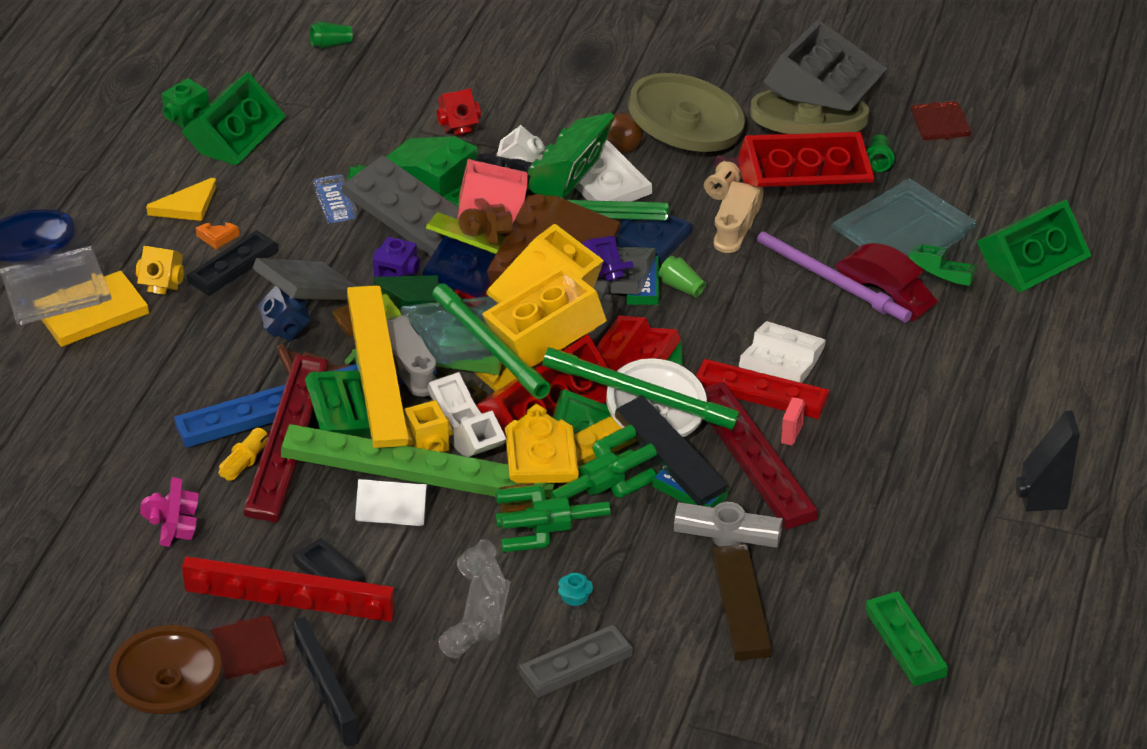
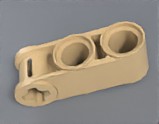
M732 181L728 194L722 200L719 212L715 217V226L717 228L713 243L715 249L723 253H732L740 249L747 232L752 227L755 215L760 210L763 199V187Z

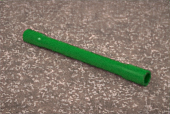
M445 283L435 287L432 294L433 298L448 313L452 314L518 379L519 383L535 399H543L549 394L550 384L534 368L529 367L466 306L458 294Z
M548 347L543 359L542 366L568 375H577L638 397L643 395L647 400L700 417L706 422L730 430L734 429L739 415L737 410L687 396L584 361L575 355Z

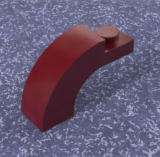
M879 243L864 244L834 265L841 274L860 284L871 283L884 289L898 305L912 312L910 318L912 322L938 302L918 278L924 272L920 266L913 262L906 254L888 245Z

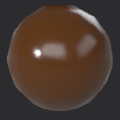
M620 112L614 114L615 117L607 140L621 154L634 151L639 146L643 137V129L634 121L631 114Z

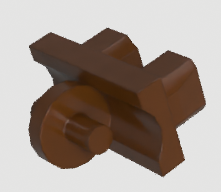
M484 198L474 199L478 209H466L459 216V228L464 234L470 236L481 234L488 244L498 242L497 234L513 232L512 214L509 211H505L503 204L489 205Z

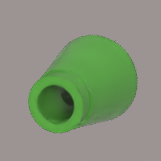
M668 257L659 269L658 275L662 278L664 284L695 298L699 297L706 287V282L681 257Z

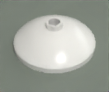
M653 358L641 359L628 363L617 371L707 402L705 390L698 378L689 370L674 362ZM608 386L606 395L608 410L615 422L624 428L614 417L615 410L638 396ZM648 400L682 437L692 433L703 420L700 417Z

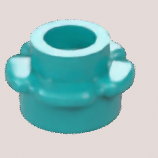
M570 573L562 577L558 582V593L562 600L572 606L584 604L589 599V594L593 590L592 582L587 581V577L580 573Z

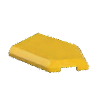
M538 404L528 409L527 414L520 420H514L505 427L509 478L515 483L571 482L577 479L579 475L573 426L562 419L558 421L546 414L547 410Z

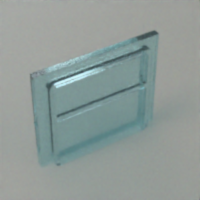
M910 178L832 223L834 230L858 246L869 243L884 244L901 251L908 257L910 251L917 243L948 248L966 237L967 231L976 226L974 219Z

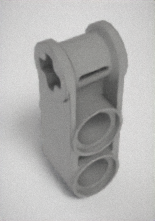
M405 315L388 320L387 326L396 373H398L413 395L422 397L430 395L427 389L428 384L437 380L433 374V371L436 369L435 357L432 356L423 339L415 332Z

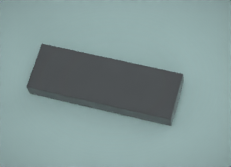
M613 624L519 665V674L535 696L539 698L631 657L633 647Z

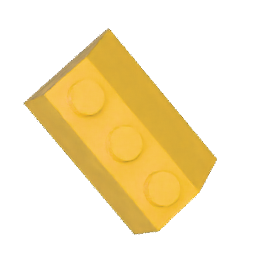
M564 265L482 313L490 329L529 367L537 366L543 361L548 347L562 350L570 343L592 332L607 321L597 291Z

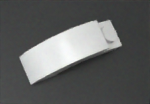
M459 372L429 382L427 389L433 401H437L444 415L450 420L453 435L449 436V441L460 454L471 457L505 443L506 437L493 411L482 414L478 410Z

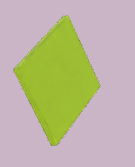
M439 212L433 216L426 226V229L495 254L505 236L497 234L498 242L488 244L481 234L476 236L464 234L459 228V219Z

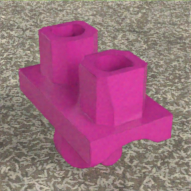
M172 477L170 492L165 498L160 493H154L141 502L140 513L145 519L154 525L162 521L159 544L162 546L170 547L173 537L191 541L196 528L197 518L180 515L179 513L194 516L199 493L181 490L182 479Z

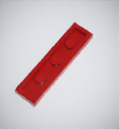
M708 359L703 360L696 374L703 388L724 382L736 399L784 411L787 410L792 397L803 399L805 402L804 416L820 419L829 399L828 389Z

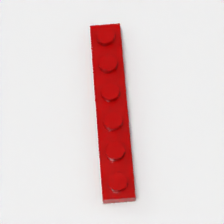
M187 556L182 565L185 591L389 622H392L396 612L394 587Z

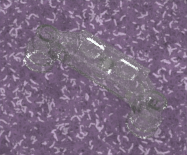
M483 539L479 541L473 548L465 550L457 559L459 571L465 577L472 579L463 619L456 626H450L438 640L440 649L450 658H459L470 648L471 644L485 638L493 641L500 634L511 581L504 578L495 559L496 547L489 540Z

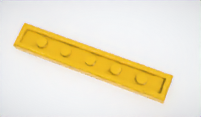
M380 285L347 287V299L373 448L407 446L408 434Z

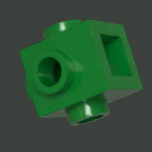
M189 78L161 93L164 117L182 128H185L209 105L208 90Z

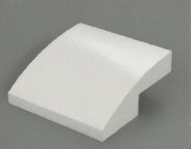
M766 321L754 333L753 344L740 356L739 367L802 383L817 362L825 346L826 339Z

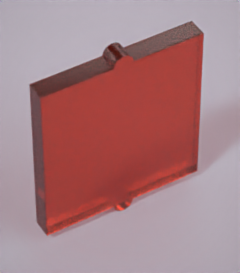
M958 101L911 105V113L923 141L934 139L949 140L955 137L970 136L971 130Z
M269 615L247 621L240 619L234 624L211 629L213 641L221 655L222 669L226 679L250 673L257 675L259 671L285 665Z

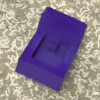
M614 236L589 239L582 243L604 260L598 278L605 277L608 282L625 277V271L634 268L633 261L621 263Z

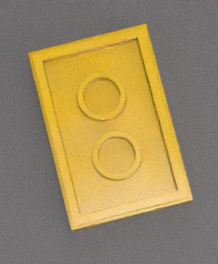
M122 271L34 303L35 312L60 347L149 314L147 303Z

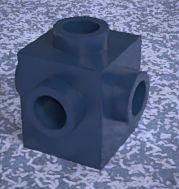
M277 286L257 305L264 322V329L274 337L280 336L291 341L310 321L305 307V300L293 299Z

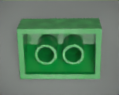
M246 72L228 85L181 132L200 154L236 166L286 115L253 76Z
M609 112L578 119L569 129L563 128L556 143H550L547 146L542 159H536L532 163L528 171V175L531 178L527 189L535 194L558 196L565 199L600 159L615 115Z
M1067 199L1043 207L977 240L989 270L1018 292H1022L1092 256Z

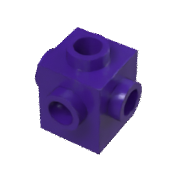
M387 237L382 246L378 247L374 252V277L417 275L420 269L421 259L417 257V243Z

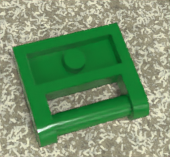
M359 371L310 372L305 378L320 430L351 436L359 435L362 438L371 437L366 403L360 386L362 379ZM345 389H348L357 420L354 418Z

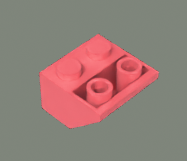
M468 159L460 189L457 219L466 209H478L474 199L484 198L489 205L503 204L505 211H509L512 214L513 223L525 200L528 173Z

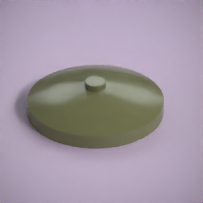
M658 73L643 77L634 84L628 100V109L632 118L644 131L664 143L686 150L712 152L729 148L739 140L745 124L741 107L729 94L709 82L688 75Z
M768 90L753 97L750 115L759 125L785 134L857 132L868 124L869 107L862 100H859L850 111L789 100Z

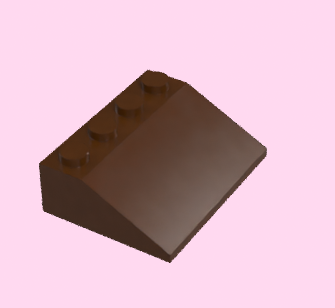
M528 195L512 223L513 232L507 233L487 270L490 283L492 285L524 249L553 224L558 225L582 244L594 238L614 236L616 239L621 229V223L558 196Z

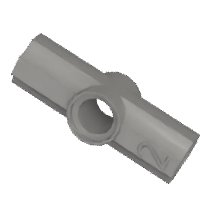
M678 502L674 520V532L711 537L718 546L740 545L743 542L778 548L783 519L744 513L742 506L734 502H723L715 506V508Z

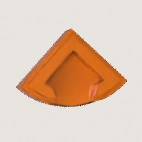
M225 222V226H211L210 223H205L196 227V236L217 250L240 236L238 226Z

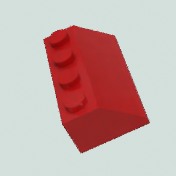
M861 132L747 135L744 137L738 156V163L744 183L756 187L873 183L875 179Z
M589 334L580 337L566 348L560 350L575 355L584 361L608 368ZM541 361L532 368L551 386L550 392L545 398L535 399L519 383L518 379L514 378L476 404V407L482 414L493 411L505 435V427L512 421H518L527 414V410L535 404L546 409V414L553 417L559 392L563 389L603 404L606 402L608 386L577 375H568L542 366L543 361Z

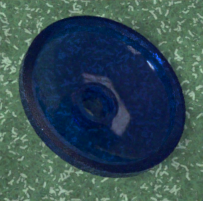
M50 209L24 211L1 219L0 262L28 265L52 257L65 248L75 234L73 219L64 212Z

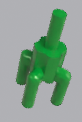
M628 425L596 441L592 446L596 458L579 466V478L549 493L550 499L570 498L584 490L592 496L608 488H611L615 497L623 498L652 483V478L656 475L652 468L626 481L625 473L627 470L656 456L657 451L653 444L650 443L636 451L629 449L619 455L612 453V448L636 437L635 428L632 425Z
M540 485L495 490L497 504L531 500V507H527L525 510L495 514L496 527L509 529L527 526V528H533L535 534L501 539L502 553L546 548L550 544L549 532L571 530V520L610 515L609 502L569 506L567 497L546 499L545 490Z

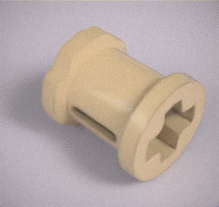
M726 161L719 163L716 167V173L709 176L704 182V188L708 195L717 200L726 198L732 181L739 182L741 180V171L738 166ZM729 172H731V175L728 178H726L725 176ZM719 182L720 185L718 186L717 189H715L714 187H715L716 184Z

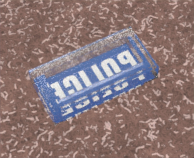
M342 174L313 180L315 193L328 224L357 218V209L354 202L341 193L342 185L346 183Z

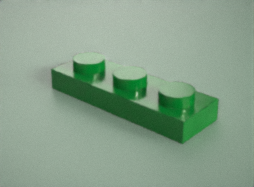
M899 591L866 601L865 611L913 687L947 677V664Z

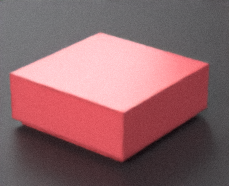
M792 397L785 412L781 443L792 446L796 442L804 420L805 402L803 399Z

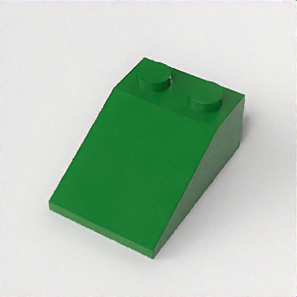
M455 136L409 138L388 154L386 158L443 197L462 185L468 159H476L478 147Z

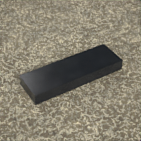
M256 230L188 273V283L210 296L252 269L256 258L268 259L277 253L278 243Z

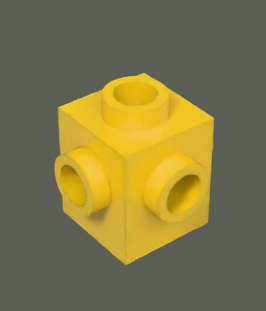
M143 246L142 258L138 260L136 265L137 283L148 286L147 292L166 295L167 289L177 291L178 284L182 283L184 277L183 253Z
M436 400L404 409L408 434L407 446L437 452L449 451V436L453 435L452 426L449 418L444 415Z

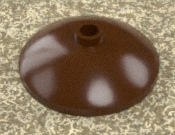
M180 625L157 626L133 635L117 649L109 667L111 687L116 696L130 708L150 714L175 713L195 706L211 694L217 686L222 673L221 655L211 638L196 629Z

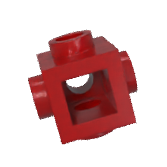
M471 88L445 93L437 99L440 108L436 111L439 125L444 126L445 133L454 132L455 136L471 133V128H474L479 123L478 119L481 118L479 103L473 100Z

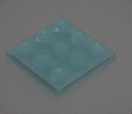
M489 296L462 299L463 303L488 326L482 313L497 305V303ZM438 302L401 307V315H405L409 319L415 332L421 336L427 349L435 357L436 363L450 364L457 360H481L484 357L494 356L452 314L448 313Z

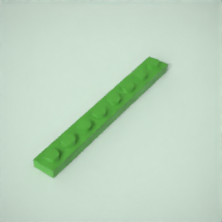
M289 424L281 447V457L493 497H496L495 490L540 485L545 490V498L550 499L549 493L555 487V483H515L509 478L508 464L410 446L373 448L372 439ZM525 500L520 502L531 503V500Z

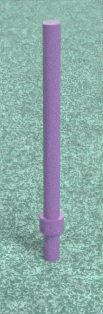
M764 231L758 235L757 241L760 244L870 303L872 309L883 315L888 313L904 323L910 320L912 312L894 303L893 298L885 293L872 291Z

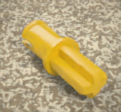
M255 428L242 443L235 444L232 448V453L219 466L220 470L218 473L220 477H224L227 481H232L246 467L252 466L256 462V456L265 448L268 437L262 442L260 441L268 433L261 428Z

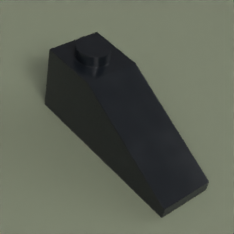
M1073 410L1065 411L1023 462L1021 477L1016 478L1015 487L1017 497L1023 499L1026 511L1067 509L1080 437Z

